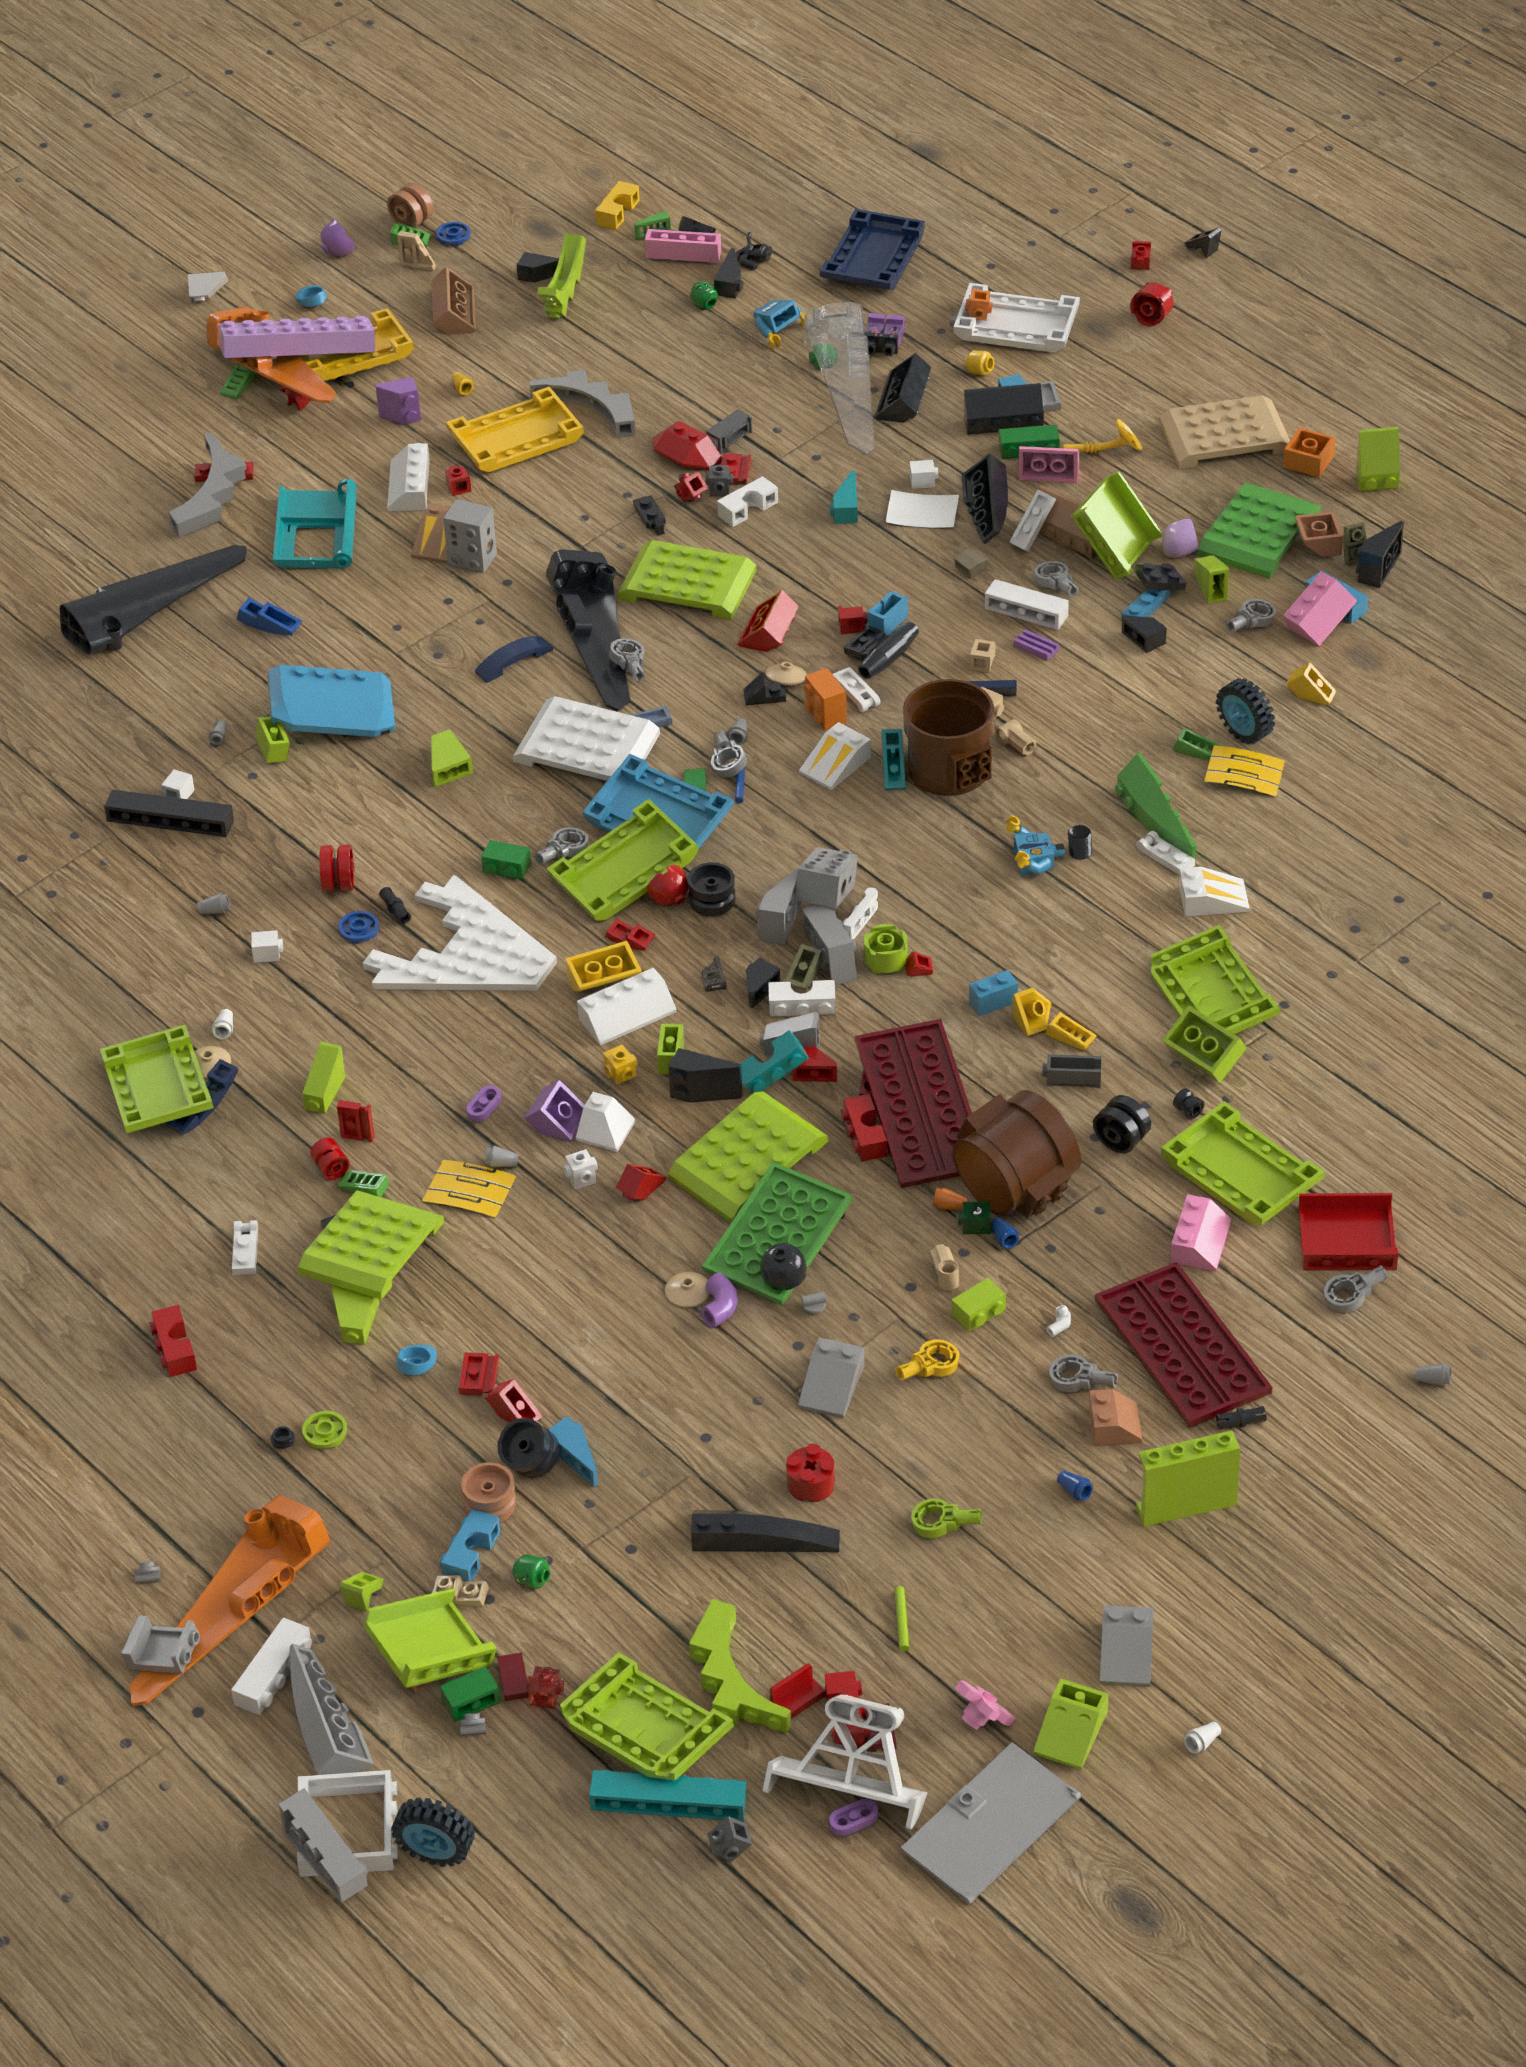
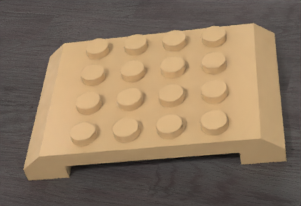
M1263 395L1172 408L1163 413L1159 421L1179 469L1197 467L1198 460L1271 449L1273 455L1284 454V448L1290 441L1272 400Z

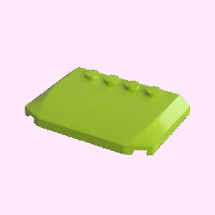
M1220 925L1151 954L1152 979L1178 1017L1183 1014L1188 1006H1191L1226 1030L1236 1034L1280 1014V1008L1270 994L1266 995L1230 945V939Z
M620 1652L560 1704L561 1713L571 1731L647 1777L674 1781L734 1727L733 1719L714 1708L708 1712L638 1670V1663Z

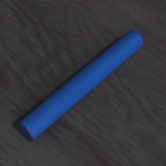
M745 767L736 774L735 802L739 804L743 802Z

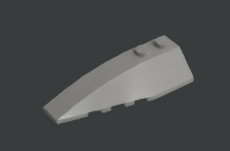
M292 1643L290 1646V1671L293 1697L302 1736L315 1771L320 1775L355 1773L371 1768L374 1763L356 1721H350L346 1715L349 1710L345 1703L338 1702L335 1697L337 1690L334 1685L324 1679L326 1672L312 1649Z

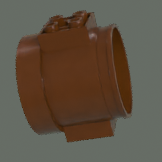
M957 679L935 680L914 689L907 696L903 705V727L908 737V772L911 780L926 792L942 796H955L971 792L981 786L986 780L992 779L990 736L994 728V705L989 694L973 683Z
M1021 1090L1008 1100H1005L999 1094L969 1115L956 1136L959 1141L953 1147L954 1163L964 1184L979 1202H990V1211L999 1216H1009L1016 1209H1019L1027 1219L1033 1214L1035 1216L1040 1215L1047 1208L1046 1205L1052 1202L1054 1204L1063 1197L1062 1193L1069 1187L1067 1183L1071 1175L1077 1172L1081 1166L1079 1145L1065 1119L1045 1098L1029 1090Z

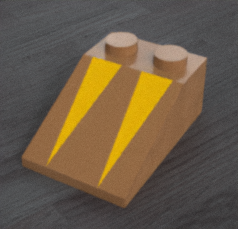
M429 503L420 522L411 552L412 558L448 564L443 518L451 506Z

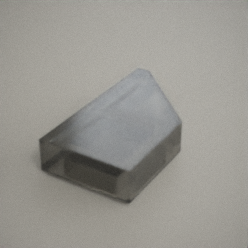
M715 956L713 962L701 971L705 992L727 989L719 956Z

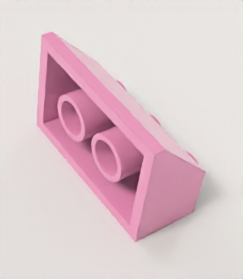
M1019 446V480L1077 483L1079 472L1078 449Z
M1320 571L1283 617L1288 629L1320 646L1357 601L1336 579Z
M1187 1194L1171 1243L1170 1263L1178 1262L1180 1265L1216 1272L1232 1219L1211 1199Z

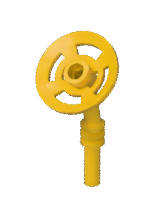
M1120 419L1115 421L1120 434L1116 440L1098 444L1097 442H1089V444L1088 442H1085V444H1063L1062 447L1063 449H1078L1079 452H1085V454H1088V452L1096 454L1097 451L1116 448L1122 445L1125 446L1126 444L1138 451L1142 450L1137 437Z

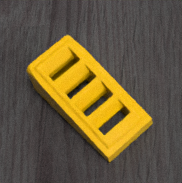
M1061 1012L1052 1020L1045 1033L1053 1039L1083 1051L1090 1046L1097 1036Z

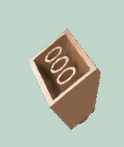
M446 266L432 280L433 325L438 330H442L447 334L475 332L474 285Z
M1042 485L1039 490L1054 497L1056 501L1038 533L1089 558L1097 554L1071 517L1082 503Z

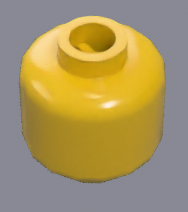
M973 350L966 357L965 366L971 375L986 376L994 368V359L988 351Z

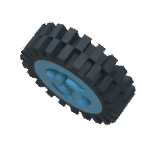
M1238 678L1219 690V693L1216 695L1218 698L1216 699V704L1219 706L1216 708L1217 712L1222 713L1219 715L1220 720H1225V723H1223L1224 727L1229 726L1228 732L1230 734L1235 733L1234 738L1237 740L1240 738L1242 743L1254 744L1273 731L1275 715L1270 714L1273 712V708L1268 707L1269 699L1265 700L1263 698L1265 693L1263 691L1259 693L1260 688L1257 685L1253 687L1252 681L1247 682L1245 678L1242 680Z
M421 1797L416 1798L415 1801L411 1798L408 1799L407 1803L403 1802L392 1824L391 1831H393L392 1837L396 1838V1844L402 1845L401 1849L404 1852L410 1850V1856L414 1858L418 1855L420 1856L419 1861L422 1862L428 1859L432 1865L439 1862L440 1867H446L447 1863L450 1867L455 1866V1863L459 1865L466 1859L475 1838V1830H472L473 1825L468 1823L469 1819L466 1816L460 1817L462 1812L458 1809L454 1812L451 1811L452 1806L449 1804L446 1807L441 1806L442 1801L436 1800L434 1804L431 1798H425L424 1802Z

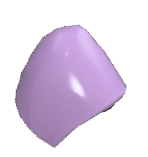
M1191 519L1176 521L1164 529L1162 549L1167 557L1180 558L1198 550L1196 533Z

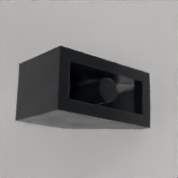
M524 252L516 264L518 280L536 283L552 278L555 274L559 258Z
M1128 615L1122 617V633L1146 653L1166 644L1167 628L1155 618Z
M762 958L757 959L746 969L748 1001L751 1008H754L769 995L770 982H781L780 968Z

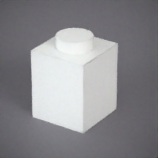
M933 460L910 461L912 489L935 487V479H938L939 475L938 467H934Z
M173 770L161 785L163 796L188 799L194 792L192 775L178 770Z
M278 931L251 932L254 963L280 961V952H284L283 939L278 938Z

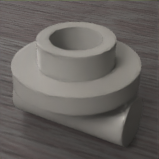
M825 1292L801 1296L803 1309L808 1313H820L826 1307Z
M154 1561L139 1563V1567L135 1568L136 1583L161 1581L159 1566H154Z
M480 1713L464 1714L465 1719L460 1720L461 1735L486 1733L485 1717H480Z

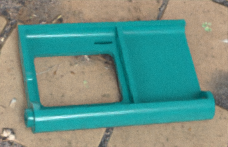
M351 479L341 480L338 483V491L286 490L283 485H279L273 562L275 565L290 568H347L352 564L357 484ZM347 484V489L345 491L342 489V486ZM296 529H335L333 558L294 557Z

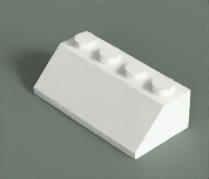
M428 443L408 444L391 459L387 511L426 510L430 466Z
M654 968L577 1001L579 1021L600 1046L677 1012L665 980Z

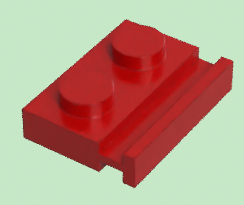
M723 453L721 465L729 466V474H733V484L744 482V485H747L751 455L743 457L742 454Z
M339 1100L337 1113L341 1138L360 1141L369 1139V1142H373L375 1134L371 1105L361 1106V1103Z
M465 1352L458 1388L459 1394L483 1395V1393H490L495 1388L499 1354L488 1356V1353Z

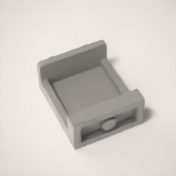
M139 1615L121 1655L128 1670L183 1674L186 1665L191 1660L194 1647L199 1642L200 1634L193 1620H188L184 1628L152 1626L148 1616Z

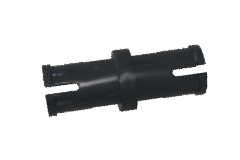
M390 887L381 889L379 896L386 903L388 911L395 915L400 924L409 922L411 914L403 906V901L396 897Z
M1264 1406L1247 1410L1239 1408L1236 1412L1216 1414V1422L1223 1421L1217 1424L1218 1429L1238 1425L1245 1427L1246 1424L1267 1421L1266 1414H1263V1412H1266Z

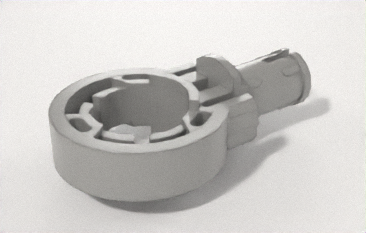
M1048 561L1036 566L1034 573L1035 582L1038 585L1052 588L1053 590L1057 588L1058 592L1064 591L1070 597L1078 594L1079 587L1072 583V576L1069 574L1066 564L1058 561Z
M1262 599L1247 600L1243 603L1242 609L1236 611V617L1226 621V628L1233 633L1240 628L1249 629V626L1251 629L1254 627L1270 626L1274 623L1276 608L1270 602ZM1254 609H1256V611H1261L1263 614L1255 612Z
M627 638L613 641L610 646V659L620 665L622 669L626 667V672L631 673L634 681L638 682L639 679V682L645 679L646 675L642 669L645 664L643 659L645 649L643 645Z
M719 730L721 736L718 735L717 731L714 733V739L716 740L719 752H717L716 748L713 749L714 754L711 758V766L718 776L731 777L744 769L747 764V756L743 748L737 745L734 740L730 741L731 747L727 732ZM736 758L733 762L722 765L729 759Z
M566 827L559 829L553 834L552 839L547 841L546 848L535 853V860L540 865H543L551 859L560 860L562 857H574L588 847V835L578 828ZM567 838H569V840H575L577 844H570V842H566Z
M1379 1266L1366 1274L1356 1272L1352 1275H1337L1331 1278L1324 1287L1325 1302L1335 1312L1349 1313L1355 1311L1363 1304L1364 1298L1372 1294L1371 1287L1388 1279V1274L1383 1269V1266ZM1342 1288L1352 1291L1354 1294L1351 1298L1346 1299V1303H1343V1299L1336 1298L1334 1291L1336 1292Z
M1074 1354L1057 1358L1049 1368L1052 1385L1057 1390L1067 1393L1076 1392L1081 1389L1090 1390L1095 1385L1115 1388L1118 1381L1117 1372L1097 1370L1096 1364L1088 1363L1085 1358ZM1068 1365L1069 1368H1075L1079 1371L1070 1379L1060 1377Z

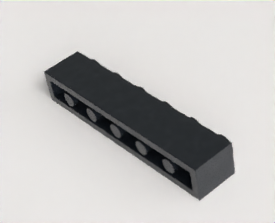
M112 789L104 805L107 822L227 837L234 822L232 805Z

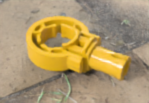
M944 1340L927 1341L921 1346L919 1352L912 1354L910 1362L895 1368L898 1378L900 1377V1381L917 1374L925 1378L931 1375L937 1377L951 1375L958 1367L959 1351L953 1344ZM936 1350H939V1354L945 1355L948 1360L944 1363L937 1362L938 1360L930 1355L936 1354Z

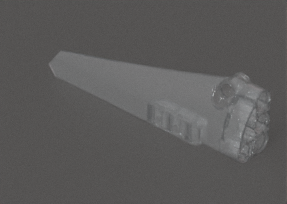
M837 302L816 307L806 312L804 316L806 332L803 341L804 345L814 352L838 414L847 444L864 455L874 451L875 446L868 338L864 335L862 306L853 302Z

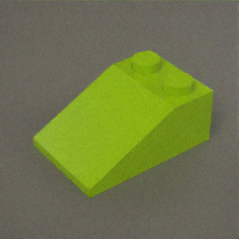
M1398 427L1359 430L1356 480L1360 492L1399 488L1400 457Z

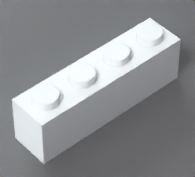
M996 579L985 592V609L1056 630L1060 629L1068 617L1069 600Z
M284 1617L231 1689L235 1706L261 1715L264 1709L271 1705L273 1696L278 1689L283 1688L286 1678L291 1672V1644L311 1648L312 1639L309 1627Z

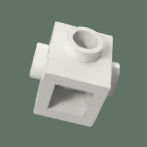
M587 1149L565 1156L566 1166L563 1167L566 1178L571 1181L575 1190L596 1183L595 1170H598V1165L595 1157H590Z

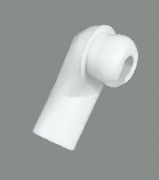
M1065 1305L1058 1306L1055 1309L1057 1314L1056 1322L1046 1328L1051 1337L1063 1332L1071 1324V1313Z

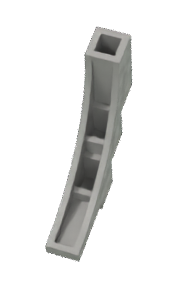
M585 370L566 372L567 376L530 381L531 399H533L532 392L550 387L561 401L587 407L601 415L613 428L616 438L635 436V421L629 393L610 395L607 381L588 383Z
M211 432L204 434L205 447L212 460L207 480L194 497L182 506L169 512L170 525L179 538L221 521V504L233 500V491L235 490L233 484L246 479L245 470L247 468L244 460L239 459L236 453L229 455V452L222 448L220 440L215 438Z

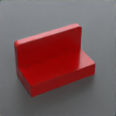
M809 1663L770 1688V1701L791 1711V1719L826 1696L825 1689L813 1678L812 1666Z

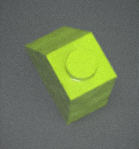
M1214 555L1194 559V576L1207 603L1227 601L1229 568Z
M450 729L431 736L432 775L435 787L473 773L470 755Z
M320 1041L302 1093L306 1110L325 1114L343 1083L345 1069L342 1047L340 1045Z
M331 1285L342 1342L365 1345L380 1304L379 1299Z

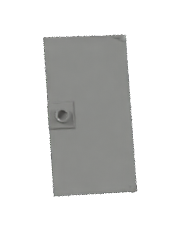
M1012 1742L972 1781L955 1794L900 1850L958 1895L962 1901L970 1905L1081 1798V1794Z

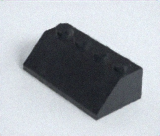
M914 353L889 371L874 416L875 419L904 423L909 418L913 419L918 414L922 395L930 378L931 366L917 353Z
M1041 383L964 390V423L967 435L999 432V429L1044 426Z

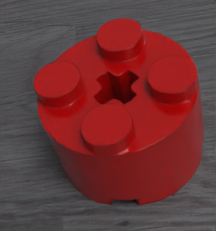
M1147 282L1131 299L1130 310L1132 315L1135 314L1137 321L1145 326H1155L1160 323L1173 308L1172 290L1160 283Z
M809 1444L807 1447L800 1448L789 1455L786 1459L787 1488L789 1493L800 1501L809 1499L811 1502H819L829 1497L835 1485V1463L831 1454L820 1448L818 1444Z

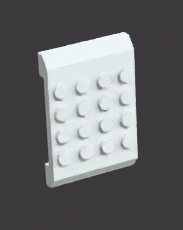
M969 283L953 328V333L959 338L982 344L988 343L1036 351L1057 352L1065 348L1080 304V297L1061 295L1058 301L990 292L989 302H993L992 312L987 314L986 321L976 320V318L968 317V311L965 310L966 299H970L972 289L988 291V285Z
M554 696L546 699L514 753L513 762L533 767L536 762L608 781L629 754L645 760L660 735V729L647 719Z

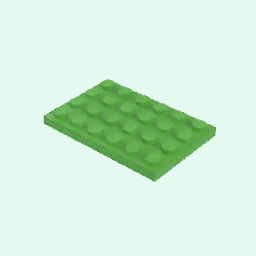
M772 1162L702 1265L703 1271L711 1275L722 1273L732 1284L783 1306L793 1289L785 1290V1288H778V1290H775L765 1284L760 1269V1261L763 1254L769 1247L775 1244H792L800 1249L806 1259L808 1268L853 1201L852 1195Z

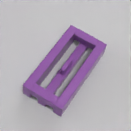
M1026 629L1023 631V634L1018 635V639H1014V647L1046 661L1059 650L1058 643Z

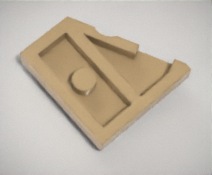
M400 231L397 235L400 265L434 271L436 264L418 234Z

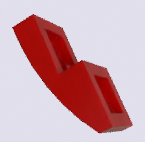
M616 918L606 932L605 937L616 943L627 941L630 948L645 951L656 934L639 924H636L633 928Z

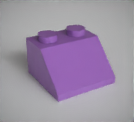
M413 377L375 384L380 418L402 425L421 421L418 389Z
M557 1080L542 1089L526 1114L525 1119L539 1133L569 1142L578 1130L584 1104L560 1080Z

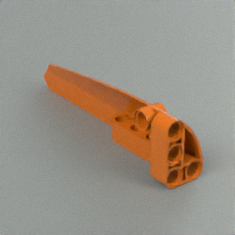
M277 1495L261 1509L251 1510L244 1516L247 1530L220 1570L176 1627L184 1628L188 1620H193L200 1634L199 1642L195 1645L191 1654V1660L186 1665L183 1674L289 1586L295 1578V1573L331 1543L324 1523L315 1510L282 1495ZM140 1671L129 1685L131 1705L148 1704L183 1674Z

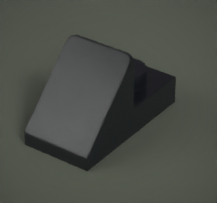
M1218 227L1194 235L1185 242L1187 249L1201 248L1204 256L1208 258L1218 250L1221 228Z
M763 673L759 674L743 689L746 706L786 702L785 686L779 683L765 684Z

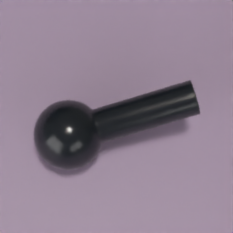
M348 374L334 379L341 381L348 388L354 386V382L348 378Z

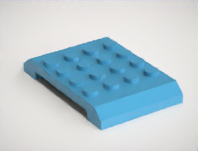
M629 754L582 813L584 818L594 827L609 833L634 816L632 812L634 808L650 799L698 845L699 849L732 808L734 801L732 798L715 791L714 794H710L651 768L646 760Z

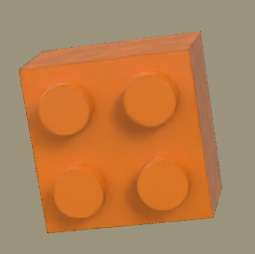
M1299 427L1284 448L1283 468L1320 478L1334 457L1336 437Z
M825 668L805 675L803 689L806 700L804 701L806 711L814 716L815 722L820 724L824 730L831 729L838 722L841 724L847 723L846 691L831 672Z

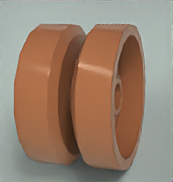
M416 183L406 184L388 197L387 209L394 222L412 228L417 227L421 222L432 216L434 211L429 194Z
M480 1463L471 1467L463 1475L461 1489L464 1511L467 1516L472 1509L498 1516L499 1523H501L514 1513L517 1505L513 1474L507 1467L499 1463Z

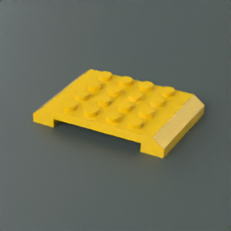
M386 308L371 313L370 322L375 329V352L298 356L323 381L406 358L413 351L414 344L391 311Z
M550 387L532 392L533 399L467 421L462 416L446 422L448 431L476 466L486 472H492L575 443L584 433L583 426Z

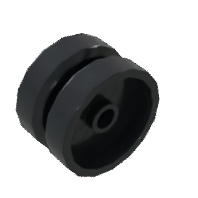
M708 862L700 864L690 871L687 880L688 898L691 908L696 913L704 916H717L732 909L736 900L735 876L728 866L721 863Z
M1117 1095L1093 1119V1129L1095 1135L1108 1149L1116 1153L1126 1154L1131 1152L1151 1130V1119L1148 1112L1138 1101L1129 1096Z
M529 1418L515 1419L509 1423L501 1432L497 1442L501 1461L520 1475L528 1478H537L548 1473L556 1464L559 1456V1442L556 1435L537 1421Z

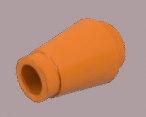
M944 1187L942 1189L937 1188L932 1205L938 1207L937 1209L963 1211V1202H967V1198Z

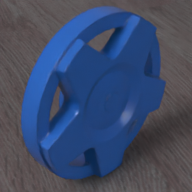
M462 222L444 223L436 230V237L442 245H463L471 235L469 226Z
M354 911L341 918L338 929L341 937L351 943L358 944L359 942L374 938L379 930V923L376 916L370 912Z

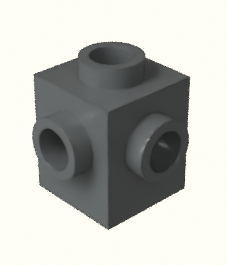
M716 465L709 467V474H705V483L709 485L710 496L729 495L730 485H733V474H729V466Z
M729 1816L708 1833L710 1849L713 1855L731 1862L752 1845L747 1823Z

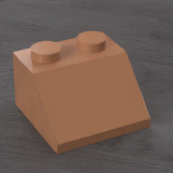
M1334 511L1295 516L1300 535L1306 546L1322 557L1342 555L1343 534Z
M1114 1389L1090 1390L1089 1413L1094 1446L1142 1443L1137 1403Z

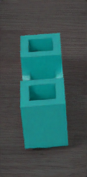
M790 1030L771 1042L774 1047V1054L768 1061L760 1063L752 1055L741 1063L742 1083L752 1094L754 1092H762L809 1059L800 1041Z

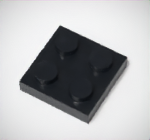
M1151 563L1135 565V574L1148 590H1185L1186 582L1173 565L1169 563H1163L1162 565H1153Z

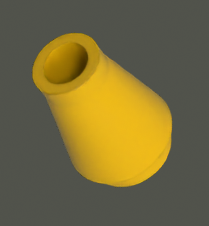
M455 372L452 375V381L459 394L468 395L472 392V379L462 375L460 372Z

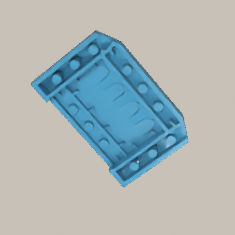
M278 665L268 670L270 717L273 724L278 721L285 724L286 729L291 731L368 737L380 736L381 732L390 730V733L394 732L395 720L390 679L381 672Z

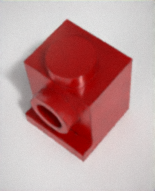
M1133 241L1131 269L1149 270L1151 242Z
M451 466L448 470H445L446 484L452 496L471 492L470 475L467 474L464 466ZM463 482V486L456 487V483Z
M838 606L840 633H860L865 628V624H868L867 611L863 612L862 606L849 608Z

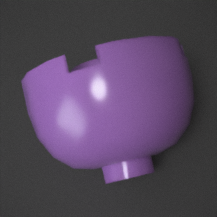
M332 220L322 229L320 239L323 244L321 248L326 254L330 252L333 256L343 257L355 249V244L351 237H347L345 229L336 220Z

